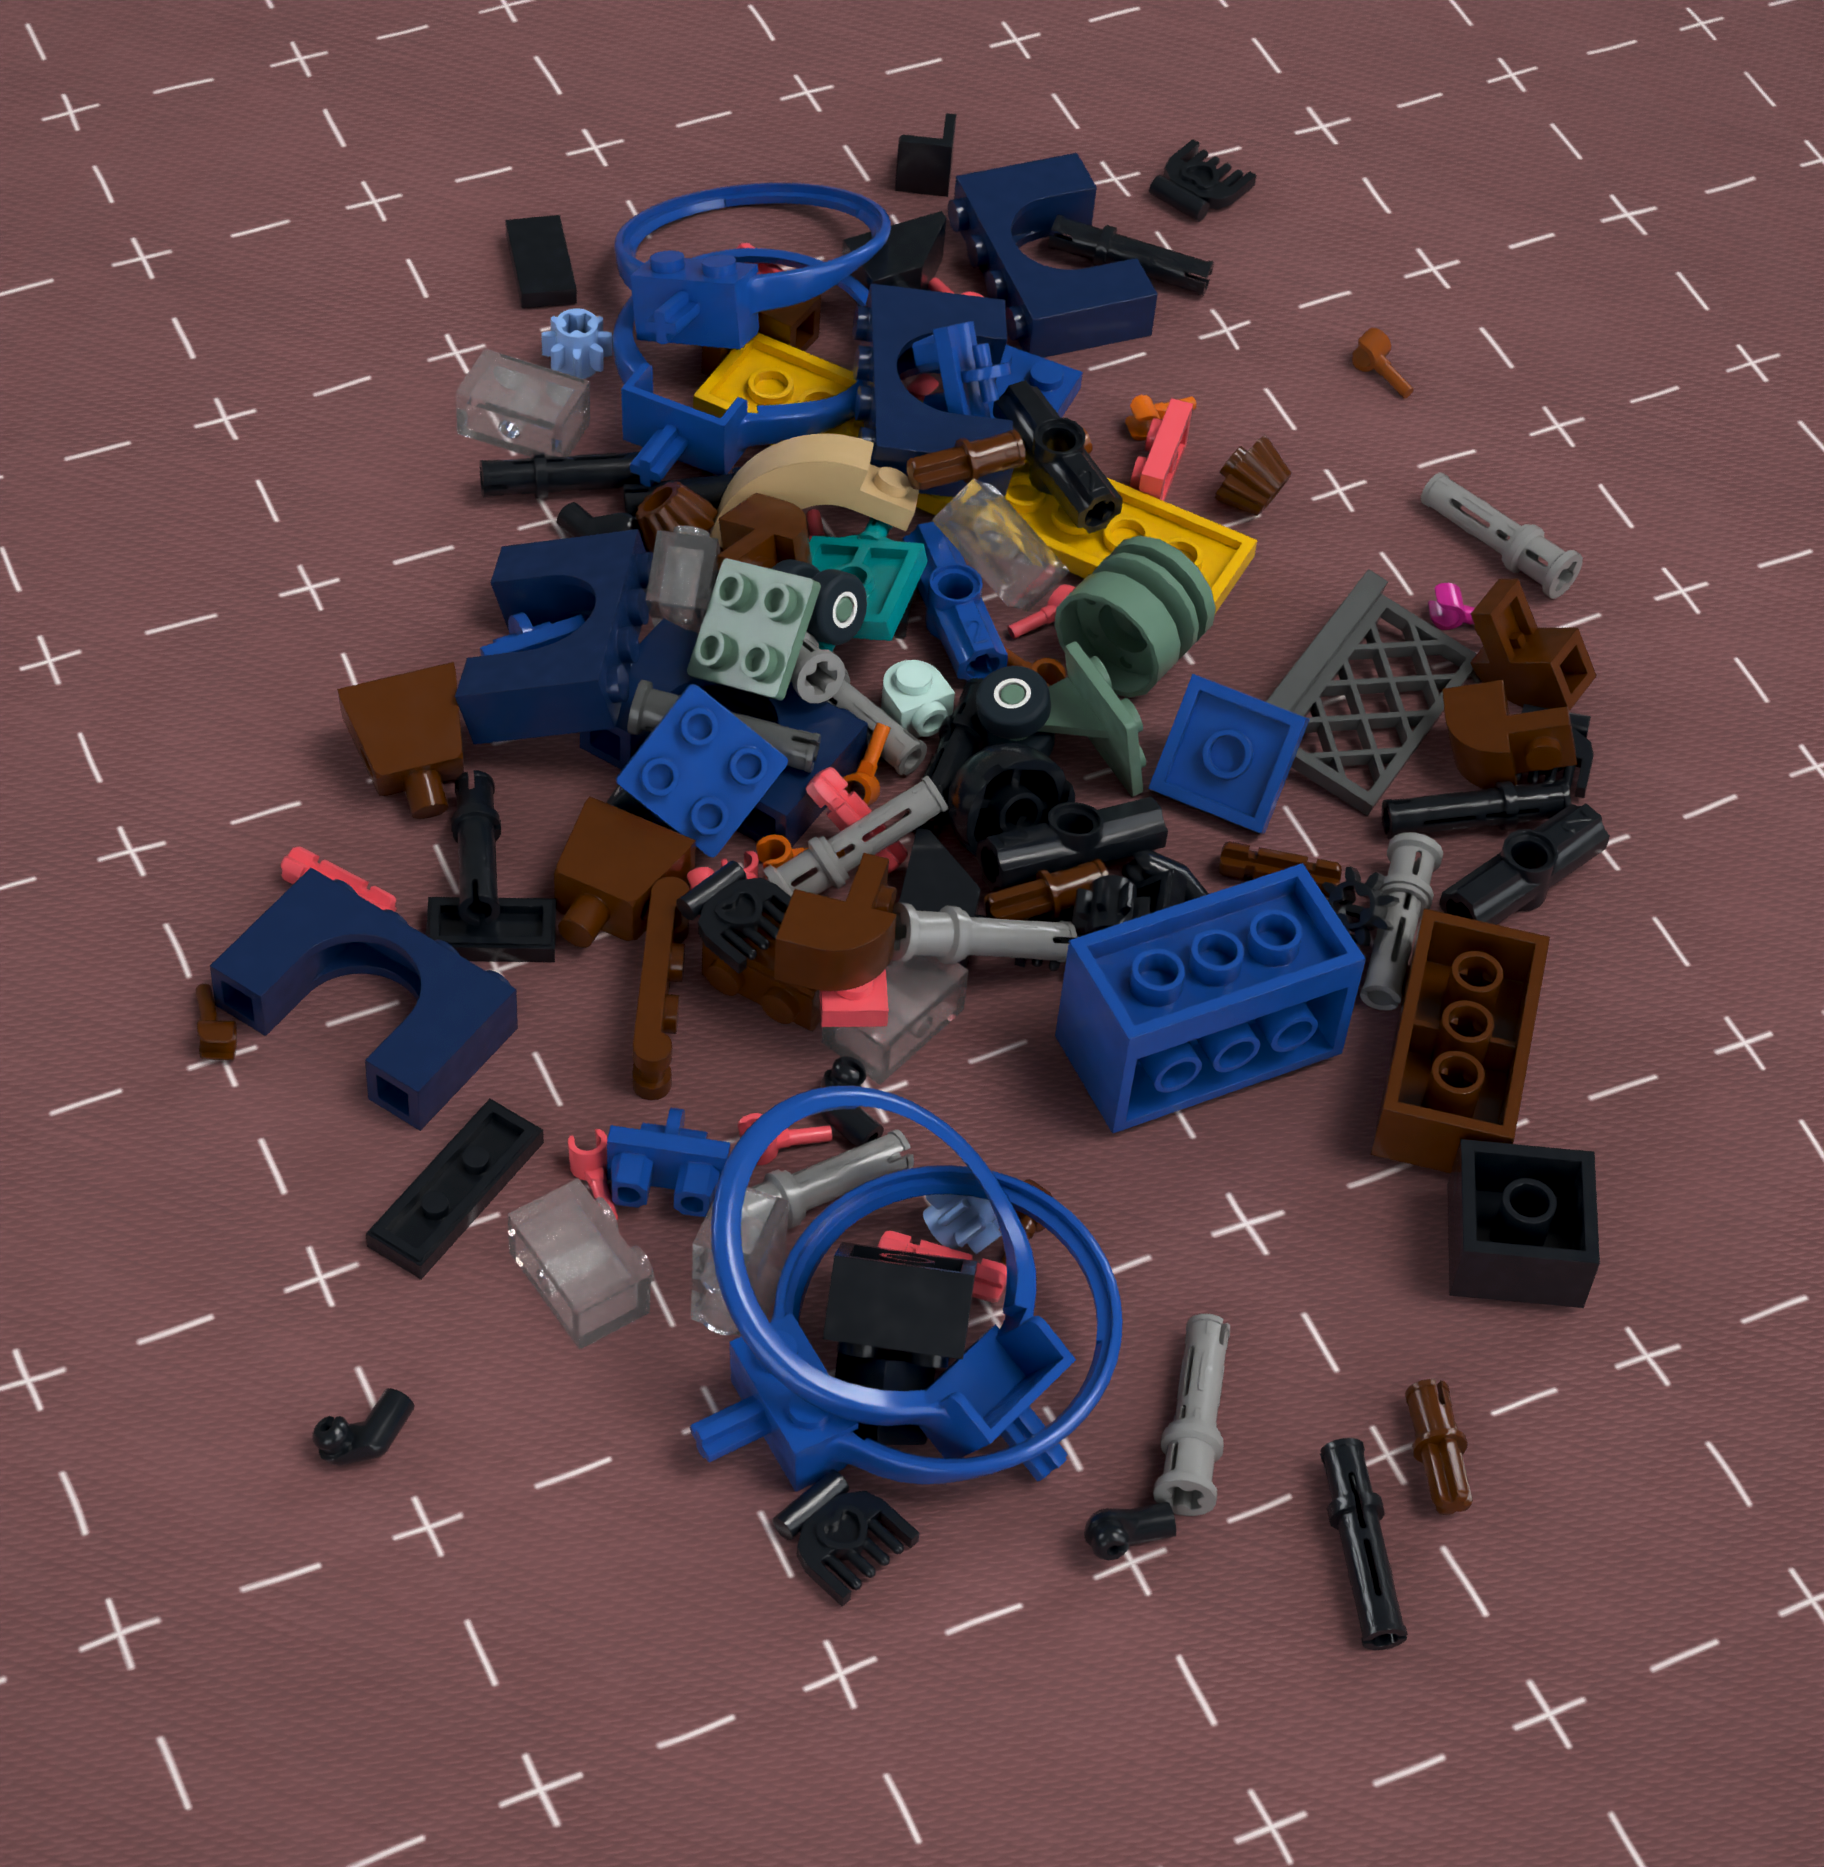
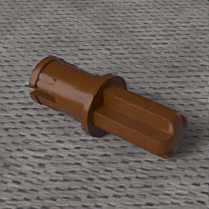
M1010 430L992 437L970 442L965 437L956 440L955 447L910 458L906 463L909 483L916 490H925L963 480L967 485L977 483L979 477L986 476L987 474L1023 467L1025 465L1023 460H1026V454L1021 436L1016 430Z
M1100 859L1049 873L1045 869L1040 870L1036 873L1035 881L987 894L983 900L986 916L993 919L1024 920L1045 913L1049 919H1057L1061 915V911L1075 906L1076 890L1078 888L1090 890L1091 883L1099 877L1109 875L1108 871Z
M1435 1379L1418 1381L1409 1386L1405 1392V1399L1413 1421L1416 1438L1412 1444L1413 1457L1418 1462L1424 1464L1432 1502L1435 1504L1436 1511L1442 1515L1466 1511L1470 1508L1473 1501L1462 1457L1468 1445L1465 1434L1458 1430L1457 1423L1455 1422L1449 1386L1445 1381L1441 1380L1437 1384L1436 1389Z

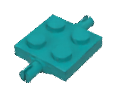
M871 517L864 532L859 535L845 537L812 536L809 542L812 565L818 568L820 572L826 569L840 570L857 576L862 582L867 596V609L863 624L853 638L891 641L928 560L924 543L891 540L887 536L893 526ZM817 641L819 649L833 652L836 646Z

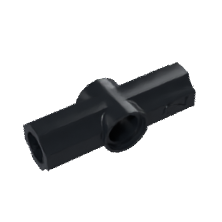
M1026 380L1009 385L1006 391L999 397V400L994 401L993 416L996 419L1013 420V430H1016L1021 436L1026 460L1030 464L1029 480L1038 491L1053 495L1077 528H1084L1089 534L1106 528L1109 522L1121 513L1123 498L1084 449L1086 435L1083 428L1073 420L1060 417L1037 386H1030Z
M1152 796L1098 810L1084 803L1066 802L1054 806L1049 811L1048 820L1045 823L978 840L976 858L981 868L982 880L993 892L1035 881L1036 873L1043 869L1053 873L1073 868L1095 859L1108 863L1132 857L1133 853L1139 850L1150 849L1156 851V849L1166 846L1168 829L1164 823L1162 808Z
M1587 803L1583 806L1571 804L1534 830L1521 829L1510 833L1504 840L1502 851L1442 892L1439 906L1446 914L1495 925L1516 911H1531L1540 907L1545 901L1550 887L1606 849L1610 835L1604 828L1602 816Z

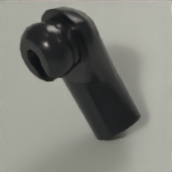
M571 502L561 509L557 517L558 526L571 537L638 529L641 539L644 541L636 516L629 513H613L593 517L578 503Z
M1150 849L1139 850L1133 853L1134 859L1126 863L1122 868V876L1134 884L1175 868L1188 880L1185 902L1209 894L1185 864Z
M839 1057L834 1061L832 1069L824 1073L821 1088L829 1086L862 1087L861 1084L864 1083L867 1076L866 1069L860 1061L853 1057ZM861 1106L856 1109L821 1112L823 1119L856 1147L880 1138L884 1132V1127L860 1108Z
M388 1388L382 1393L365 1421L349 1424L342 1416H336V1418L327 1416L315 1426L312 1436L313 1442L319 1448L320 1457L328 1463L343 1466L383 1456L413 1412L414 1403L403 1392Z
M1169 1502L1132 1509L1105 1508L1096 1511L1087 1520L1084 1537L1086 1543L1092 1546L1093 1552L1097 1557L1103 1560H1115L1123 1556L1129 1549V1546L1175 1537L1176 1522Z

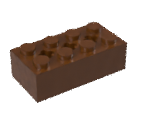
M1423 909L1410 959L1370 1155L1451 1173L1461 1139L1513 1144L1550 941L1549 936Z

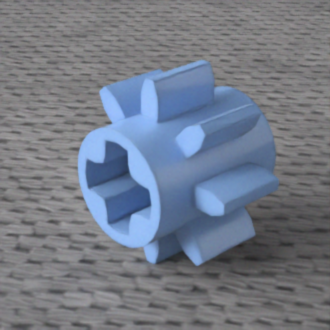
M569 309L559 314L558 317L552 316L551 331L542 332V355L551 357V370L553 372L559 371L560 374L570 379H585L592 376L596 371L602 372L604 370V357L612 356V333L603 331V318L601 316L596 317L585 309Z
M953 1194L926 1196V1200L931 1205L923 1211L925 1223L933 1236L943 1246L956 1250L968 1244L973 1252L978 1254L1002 1236L989 1200Z

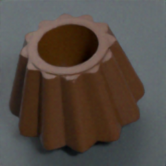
M1263 435L1248 451L1244 447L1239 446L1226 461L1219 472L1226 479L1215 493L1216 496L1214 498L1222 503L1258 516L1286 484L1291 476V471L1269 438Z
M675 481L673 483L667 482L647 495L638 506L635 516L649 552H653L658 562L664 558L669 561L680 553H686L698 547L705 539L706 532L715 525L713 519L717 516L718 511L709 501L679 481Z

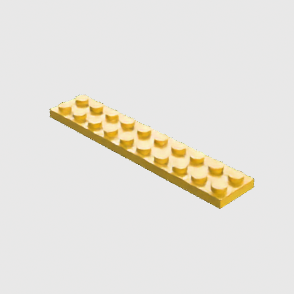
M758 332L744 347L732 349L693 395V408L721 418L734 400L740 397L747 400L748 412L757 413V405L793 404L830 398L846 391L858 380H854L853 372ZM855 417L832 430L821 434H840L858 438L859 429L864 427V422L856 421ZM1023 460L1025 463L1023 467L1013 469L1003 503L918 493L916 504L917 508L1082 578L1092 574L1099 564L1124 539L1140 535L1161 539L1184 553L1199 568L1211 587L1216 606L1215 614L1254 558L1257 540L1110 478L1107 479L1123 498L1121 513L1115 516L1106 528L1089 534L1086 529L1076 527L1053 495L1040 492L1031 484L1029 480L1030 464L1027 460Z

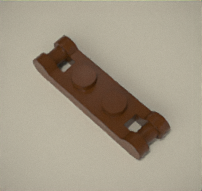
M673 876L657 880L651 889L633 1037V1090L639 1097L646 1100H659L665 1097L670 1092L672 1086V1072L669 1066L672 1061V1041L665 1033L677 1034L680 995L669 994L670 981H683L685 944H682V942L689 933V920L680 913L676 901L690 891L685 881Z

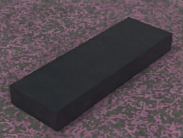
M489 1098L366 1233L367 1247L422 1280L544 1143L543 1129Z

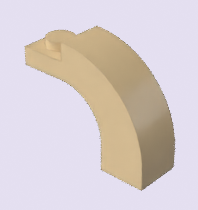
M840 434L797 436L771 445L759 452L735 474L717 508L718 514L713 520L715 525L711 528L708 542L723 548L718 518L755 493L791 502L801 510L816 505H837L907 531L915 513L919 490L911 487L908 476L903 472L891 467L879 468L870 464L874 446L873 442Z

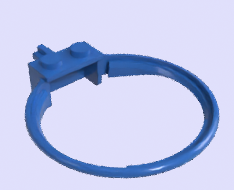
M754 183L719 187L689 193L649 207L628 220L615 237V257L618 271L625 285L632 291L637 340L654 341L660 344L676 343L741 349L759 331V312L789 307L808 301L837 285L881 250L890 236L891 222L885 209L867 197L835 187L804 183ZM786 203L830 208L858 218L869 227L872 234V239L865 245L841 257L804 268L767 274H757L758 264L736 262V258L730 255H714L705 259L684 258V254L679 251H661L651 255L646 263L636 259L637 249L642 240L659 227L696 213L740 205Z
M767 248L729 249L692 258L705 259L714 255H730L736 258V262L770 263L798 269L824 262L799 253ZM849 275L837 284V286L855 299L860 306L866 305L869 289L860 281ZM632 295L617 317L613 331V352L618 374L624 384L621 388L623 440L643 447L630 463V471L640 475V483L645 486L651 487L655 481L660 483L677 460L716 475L728 474L749 446L776 444L797 436L821 434L855 417L857 390L859 386H863V381L860 380L846 391L830 398L793 404L757 405V413L748 412L747 400L737 397L721 418L653 394V366L642 356L633 337L635 318Z
M829 1086L812 1089L778 1103L761 1115L745 1131L734 1146L723 1167L712 1206L711 1248L715 1274L723 1300L740 1335L757 1359L776 1379L806 1402L827 1413L849 1421L880 1426L918 1425L944 1458H962L991 1444L999 1435L1011 1447L1023 1442L1046 1427L1031 1409L1030 1405L1076 1359L1047 1322L1040 1316H1034L1037 1294L1036 1267L1033 1251L1025 1229L992 1171L959 1133L929 1110L893 1093L859 1086ZM859 1106L894 1112L909 1118L927 1128L954 1150L978 1180L991 1204L1000 1228L1006 1255L1007 1282L1003 1305L1004 1322L1000 1329L996 1324L990 1327L964 1352L963 1359L955 1360L925 1390L887 1391L851 1384L825 1374L807 1363L781 1339L766 1318L756 1299L749 1281L742 1250L741 1219L746 1189L754 1168L770 1143L782 1131L806 1117L826 1111L856 1109ZM1058 1443L1023 1464L1038 1482L1044 1479L1052 1470L1059 1468L1067 1460L1066 1456L1068 1454Z
M940 1165L910 1168L886 1174L854 1188L824 1209L800 1235L781 1271L776 1289L774 1311L770 1322L781 1339L807 1363L829 1375L799 1325L801 1310L809 1284L829 1248L845 1230L858 1220L894 1202L913 1197L944 1194L972 1196L988 1200L967 1166ZM992 1171L1014 1209L1040 1223L1068 1249L1085 1275L1093 1296L1097 1321L1096 1346L1087 1377L1077 1395L1053 1422L1021 1443L986 1455L967 1458H935L906 1453L885 1446L871 1438H866L865 1441L852 1432L858 1429V1422L849 1421L827 1413L790 1391L765 1368L741 1336L729 1342L731 1382L742 1401L690 1425V1432L696 1440L697 1449L702 1458H706L708 1463L764 1437L795 1492L816 1483L829 1471L836 1470L838 1472L848 1464L893 1481L922 1485L945 1484L979 1478L1031 1460L1070 1435L1089 1416L1110 1383L1118 1361L1123 1326L1121 1299L1110 1264L1100 1245L1086 1226L1065 1206L1050 1195L1026 1182Z

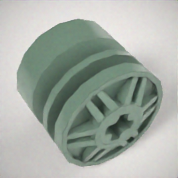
M1140 535L1124 539L1099 564L1092 574L1088 575L1056 608L1054 626L1063 651L1064 646L1076 641L1088 658L1097 656L1101 660L1110 676L1111 689L1114 693L1131 698L1147 694L1178 662V659L1182 658L1211 628L1214 622L1216 606L1211 587L1199 568L1184 553L1161 539Z

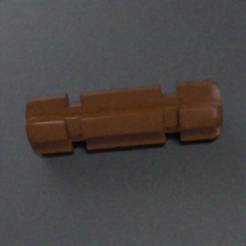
M1231 841L1226 842L1222 847L1218 868L1219 873L1223 876L1243 879L1244 875H1248L1256 879L1303 863L1324 896H1330L1322 886L1324 881L1336 885L1340 884L1342 867L1337 862L1317 859L1316 863L1307 862V856L1259 847L1258 852L1249 850L1250 845Z

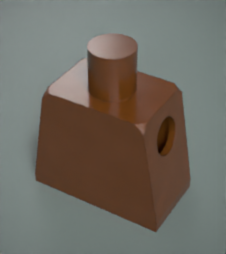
M454 662L337 689L343 721L379 796L406 792L410 811L415 819L431 818L447 811L449 807L442 782L455 780L464 773L460 714L455 698L457 678Z
M589 796L583 805L555 868L554 896L556 898L557 910L564 914V917L558 924L560 934L569 943L581 948L589 947L601 930L625 941L637 940L647 930L651 889L657 880L673 876L685 881L690 888L687 874L695 869L696 840Z

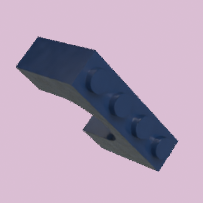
M1078 153L958 175L955 181L954 199L948 202L950 225L954 232L961 233L966 242L967 254L971 265L974 268L979 267L983 274L988 297L1005 300L1006 326L1009 337L1013 341L1018 340L1023 351L1042 358L1152 336L1158 294L1137 258L1084 269L1067 270L1042 265L1027 257L1019 249L1031 241L1047 238L1050 235L1054 236L1055 231H1052V226L1058 214L1092 226L1097 187Z
M871 283L866 305H857L855 308L852 326V339L861 341V345L857 346L855 353L853 377L854 380L863 381V386H859L857 390L855 420L864 422V427L859 429L858 438L874 443L870 461L871 465L879 468L891 467L908 476L906 463L910 458L955 447L956 440L965 437L970 442L1013 430V420L954 414L932 408L915 398L901 382L908 377L918 374H941L940 369L920 373L915 365L912 345L914 342L933 335V329L973 321L977 345L989 343L993 365L1000 364L1007 342L1005 300ZM1013 469L979 477L977 483L967 485L963 480L919 490V493L1003 503Z
M638 529L501 547L490 583L508 630V618L520 612L527 615L532 626L545 622L553 624L580 614L586 622L569 636L545 647L466 659L455 698L474 745L614 729L616 727L622 702H627L629 698L628 677L632 663H637L639 660L638 639L642 625H647L649 621L648 600L651 589L656 588L659 582L656 557L653 552H646Z
M663 618L639 643V660L637 663H632L628 677L629 698L627 702H622L616 727L614 729L580 732V748L621 770L624 768L651 733L642 731L639 735L628 733L627 730L632 701L641 679L651 681L654 689L676 695H681L688 685L695 684L732 713L758 718L797 730L821 734L820 748L816 761H813L815 763L812 773L787 765L736 830L757 842L767 835H782L789 840L791 847H793L827 808L826 805L820 808L806 793L805 788L818 772L827 767L834 768L842 777L856 772L866 752L868 723L857 718L852 712L844 708H838L826 701L822 703H809L803 700L794 690L793 682L789 683L784 699L779 701L688 675L687 668L699 634L692 630H686Z
M310 868L210 965L215 1006L264 1036L275 1028L313 989L331 979L350 974H372L391 979L405 987L416 998L417 1003L401 1024L365 1059L367 1090L370 1101L419 1131L430 1122L518 1029L517 991L505 977L493 970H483L460 956L455 948L447 942L429 938L409 926L398 913L389 909H380L360 897L344 881L332 880L313 868Z

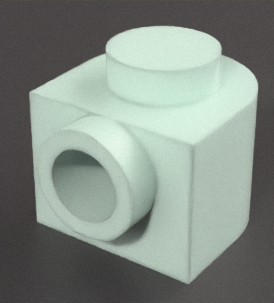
M905 660L892 665L884 675L881 709L915 738L928 737L938 733L943 720L947 716L952 715L955 692L942 674L931 664L919 660Z

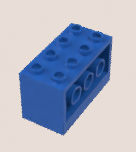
M1302 863L1069 940L1055 1037L1113 1134L1342 1054L1366 958Z

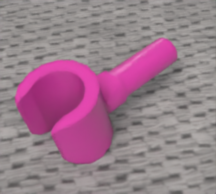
M1440 583L1436 585L1435 594L1437 601H1428L1430 617L1434 625L1441 630H1451L1457 628L1462 623L1474 624L1471 612L1475 608L1464 605L1460 587L1453 583Z

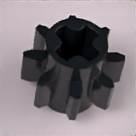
M1346 867V882L1336 885L1324 881L1322 886L1330 894L1328 902L1347 931L1355 930V938L1358 944L1365 947L1370 946L1371 936L1369 931L1379 928L1392 932L1394 927L1385 918L1388 907L1395 906L1400 901L1397 897L1383 895L1379 890L1384 883L1385 876L1383 874L1373 873L1364 884L1361 883L1360 873L1357 868ZM1355 892L1359 896L1370 899V908H1365L1360 912L1361 921L1357 917L1346 914V905H1351L1356 901Z
M1116 875L1102 876L1091 883L1090 890L1081 888L1076 890L1072 924L1075 926L1077 934L1085 933L1087 935L1150 914L1151 899L1150 897H1137L1135 884L1127 878Z

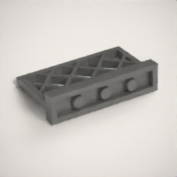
M1369 569L1266 701L1304 717L1311 712L1312 717H1306L1310 720L1305 733L1317 732L1323 752L1307 753L1298 748L1291 768L1366 816L1370 814L1443 714V691L1439 695L1438 690L1463 686L1474 671L1470 662L1477 655L1461 643L1384 596L1382 593L1388 581ZM1381 618L1403 632L1405 642L1382 643L1376 624ZM1441 655L1460 668L1456 673L1432 675L1426 656ZM1411 657L1417 676L1393 677L1387 658ZM1373 659L1379 678L1354 679L1349 660ZM1423 691L1429 710L1405 711L1399 692ZM1384 693L1390 712L1366 714L1360 694ZM1345 695L1351 715L1326 716L1321 697ZM1410 726H1416L1413 732ZM1395 727L1402 747L1378 749L1371 729ZM1357 730L1363 750L1338 751L1332 731ZM1389 763L1384 770L1383 764ZM1368 765L1374 782L1369 792L1346 777L1343 766Z

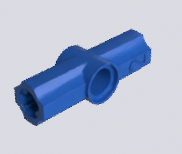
M937 521L918 524L913 532L902 538V542L924 543L928 562L917 584V588L926 606V628L931 635L941 640L958 679H965L967 681L972 678L984 679L993 671L1007 667L1008 654L982 600V577L974 568L966 565L950 528H943Z

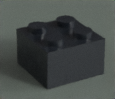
M1461 1139L1447 1184L1449 1296L1584 1308L1600 1265L1595 1152Z
M842 1242L833 1260L823 1339L838 1341L837 1352L845 1355L877 1358L879 1349L887 1348L907 1351L906 1361L908 1363L925 1367L947 1368L949 1358L963 1359L977 1261Z

